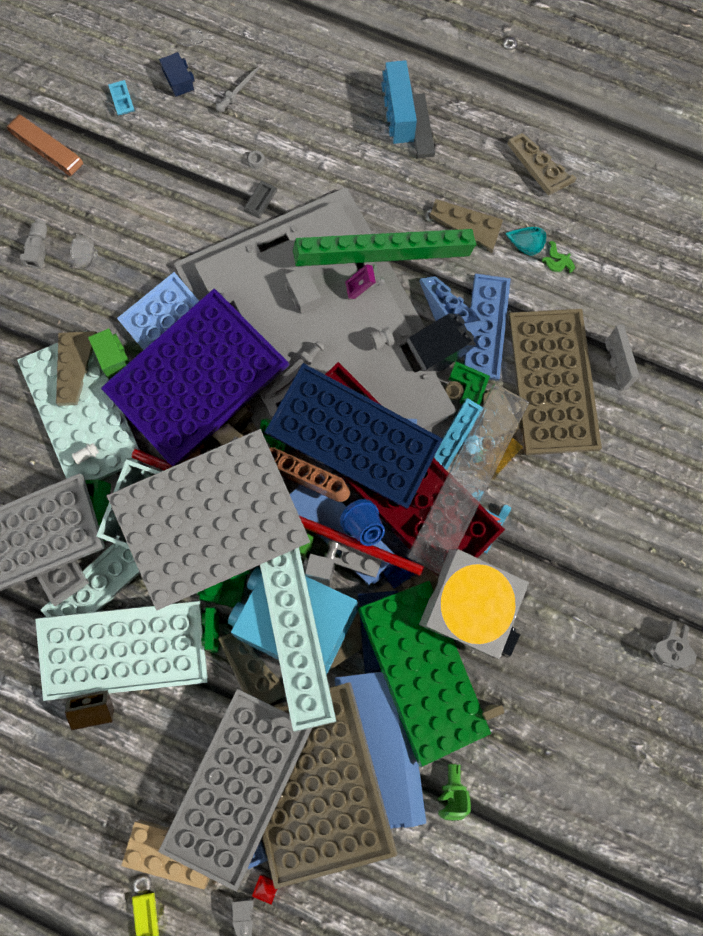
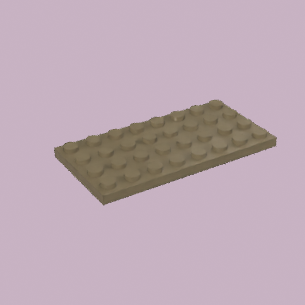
M567 309L509 313L525 455L600 451L602 446L583 310Z

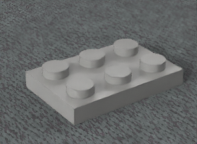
M622 324L617 325L606 340V348L610 351L611 365L615 368L616 382L620 385L621 391L628 390L640 377L625 326Z
M76 560L36 576L51 604L55 607L89 584Z

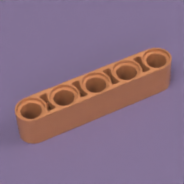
M18 114L7 126L8 131L14 137L67 175L72 176L83 165V161L78 155L22 115Z
M269 448L281 476L337 502H343L348 499L350 490L342 478L276 448Z

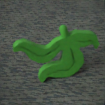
M550 241V257H544L542 262H546L549 269L553 272H561L566 266L570 270L569 273H572L575 265L569 258L571 254L568 253L566 256L559 254L556 243Z

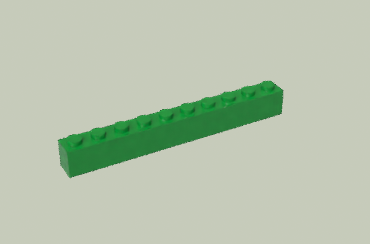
M472 229L302 237L295 239L293 255L295 266L467 257L471 255L475 248L476 241Z

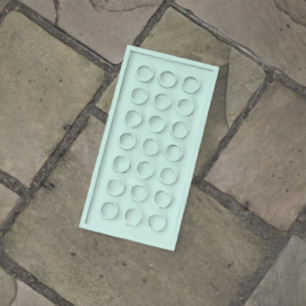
M58 343L17 360L66 479L80 473L84 476L85 480H102L122 471L126 459L135 463L141 462L132 458L134 449H140L124 413L101 389L109 379L103 372L94 350L92 356H90L89 367L83 379L84 384L78 405L58 406L56 404ZM94 443L99 453L96 454V457L92 456L78 465L73 459L72 454L85 448L86 444Z
M200 601L173 603L157 611L153 605L35 619L43 701L64 699L108 690L109 693L208 682L205 646L201 645L203 625Z

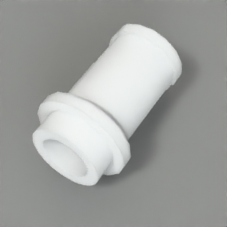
M88 443L85 448L72 454L73 459L78 465L92 456L96 457V454L99 453L94 443Z

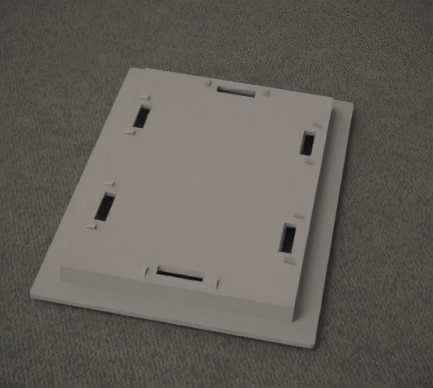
M347 188L338 190L174 263L182 282L199 301L215 288L229 303L232 302L235 309L289 362V366L248 402L251 405L250 410L254 413L251 420L258 430L260 429L262 419L268 418L272 420L278 409L276 404L282 402L294 378L285 387L274 394H270L277 380L301 358L302 352L308 353L315 346V342L320 341L324 344V350L313 357V363L311 365L308 364V366L326 374L339 362L382 406L406 419H417V425L443 438L462 406L460 403L461 398L450 400L445 391V386L452 382L448 380L451 373L448 368L444 371H424L422 369L415 373L401 346L406 343L408 344L406 339L425 328L388 261L363 263L364 266L366 264H376V277L384 278L385 283L381 286L368 288L356 299H348L345 281L359 271L355 263L306 266L321 296L322 305L302 314L300 309H296L293 305L292 293H288L285 288V274L304 267L295 266L293 247L296 238L373 234ZM287 235L288 241L260 252L258 247ZM389 327L395 344L391 346L385 344L382 349L376 351L372 344L370 333L374 331L381 332L383 328ZM476 420L473 427L477 426L478 420ZM290 447L289 455L340 477L334 470ZM282 476L289 494H291L300 484Z

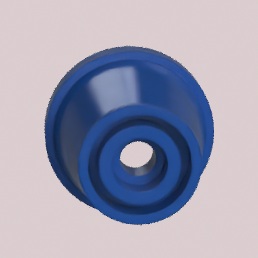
M367 499L357 500L348 505L341 514L340 525L344 532L355 537L363 545H375L383 538L385 528L379 518L378 508L372 501Z

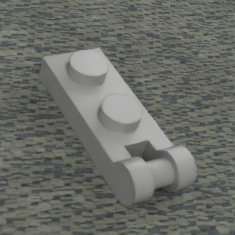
M329 540V549L324 557L334 559L335 564L376 578L382 560ZM337 550L342 551L340 558L334 557Z

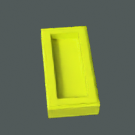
M155 892L133 896L132 904L136 936H159Z

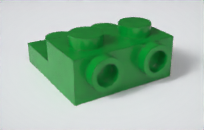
M247 575L232 580L229 578L198 592L197 595L200 596L199 599L201 601L234 608L238 602L241 603Z

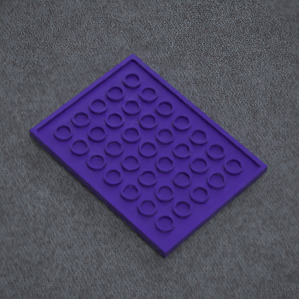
M214 288L104 384L101 389L168 463L174 467L184 461L289 366V362Z

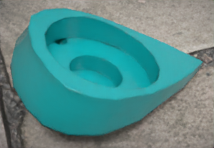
M526 227L505 233L508 239L521 252L529 256L540 253L546 243V232L539 227Z

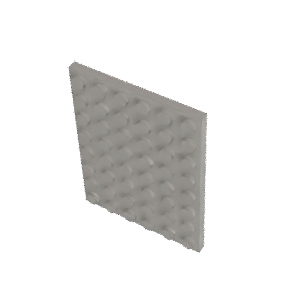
M261 429L107 495L156 611L310 543Z

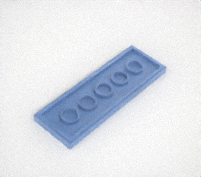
M475 274L470 307L475 308L486 323L473 334L476 346L464 355L463 365L489 375V380L499 381L511 278Z

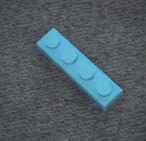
M468 398L465 399L450 424L434 456L446 470L484 409Z

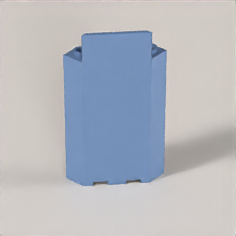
M376 672L336 677V686L351 682L390 829L426 824L419 765L383 673Z

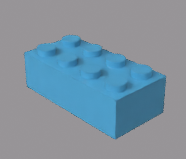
M407 61L386 62L385 70H382L383 81L381 86L382 92H385L384 106L388 108L386 118L387 122H390L389 136L393 137L394 144L414 142L417 119Z

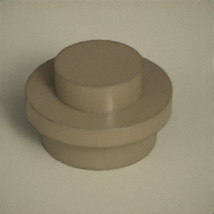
M452 381L445 386V391L450 400H458L463 395V387L459 382Z

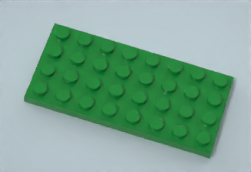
M430 581L358 608L419 767L432 763L491 734L489 726L483 718L482 709L454 640L419 625L428 601L434 593Z

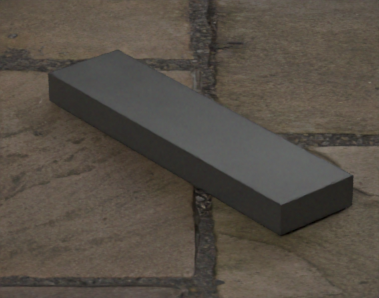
M425 93L412 94L417 119L414 138L417 158L435 157Z

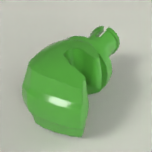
M448 764V784L442 786V791L444 792L437 799L438 801L448 800V805L439 810L438 815L444 820L459 821L471 812L470 796L467 787L461 784V765Z

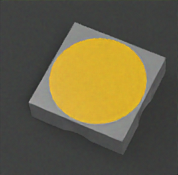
M450 549L439 574L436 589L428 601L419 625L444 637L455 639L465 646L489 657L500 659L529 582L459 549Z

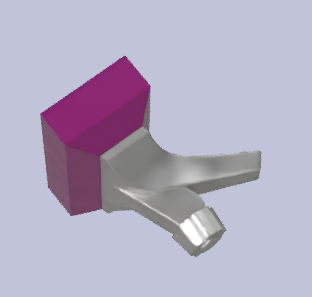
M366 264L345 281L348 299H356L368 288L381 286L385 283L384 278L376 277V264Z

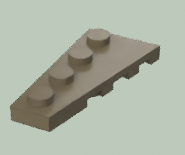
M523 133L509 139L507 145L548 196L574 183L577 179L573 174L570 176L564 171L566 168L561 164L557 165L554 163L549 154L542 153L539 150V146Z
M435 199L430 213L431 219L447 228L454 230L472 229L476 244L484 246L491 253L493 252L503 219Z
M96 331L58 333L56 404L58 406L78 405L84 384L83 379L89 367L90 356L93 353L88 337L97 334Z
M232 633L218 639L243 692L268 704L286 697L284 686L275 674L269 670L264 661L253 651L251 646L237 640Z

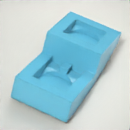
M125 80L108 84L118 116L134 112L135 110Z

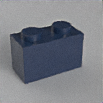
M179 52L159 59L162 71L175 97L194 90V76L191 71L188 72L187 62L185 58H181Z

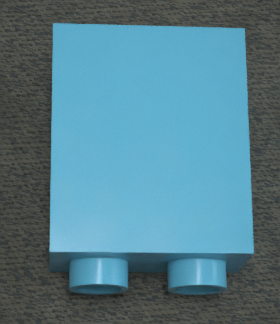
M257 566L247 583V588L252 590V593L246 604L238 602L234 606L229 616L228 624L233 626L231 633L237 640L279 660L261 567ZM306 577L327 675L358 612V602L341 592Z

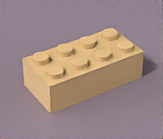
M140 819L134 822L122 867L200 889H205L208 886L210 878L158 852L168 833L169 827Z

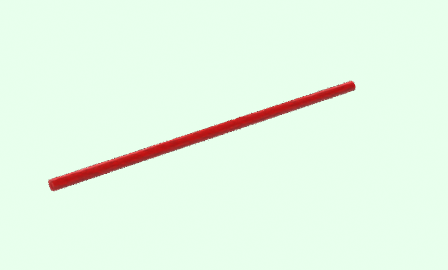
M134 449L132 452V458L163 471L172 467L167 461L140 450ZM299 516L304 528L419 576L423 571L424 566L373 545L365 546L356 538Z

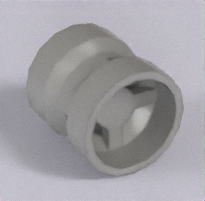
M389 327L383 328L381 332L374 331L370 333L371 341L376 351L382 349L385 344L387 346L395 344Z

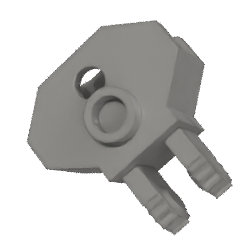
M671 621L668 626L667 635L663 636V640L651 644L649 653L657 663L674 669L685 668L695 664L697 655L690 647L689 640H687L689 626L684 624L680 630L679 637L675 636L677 623L676 621Z

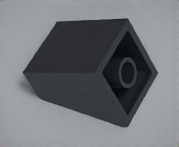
M448 313L406 339L424 371H444L476 346L473 334L467 330L464 325L465 321L460 315Z

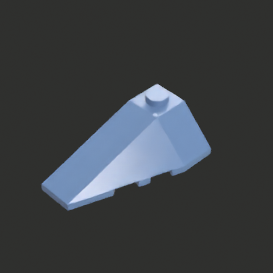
M436 276L420 278L419 282L435 321L448 313L458 314L464 319L465 327L472 334L485 325L486 322L478 311L473 307L469 308L463 303L464 299L460 296L458 298L451 293V289Z

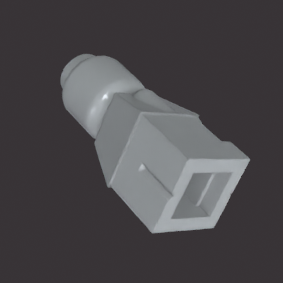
M36 219L31 224L29 236L24 244V254L20 256V261L25 267L43 268L46 255L43 240H45L48 230L46 222Z
M254 897L239 898L232 901V923L237 936H252Z

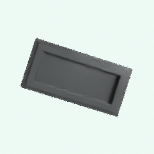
M261 180L245 205L244 211L260 219L277 192V188Z

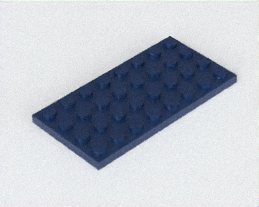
M304 363L301 365L265 431V434L404 509H408L443 441V438Z

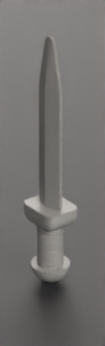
M259 66L232 92L226 91L225 98L216 104L218 112H224L225 107L229 103L234 104L236 102L235 95L252 79L259 70Z
M320 341L315 342V346L308 353L302 352L301 358L277 380L270 394H274L285 387L297 375L303 363L311 365L313 357L324 350V344Z

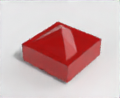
M260 874L252 897L272 905L277 892L273 879Z

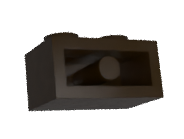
M108 690L66 699L65 715L71 731L113 722L114 706Z

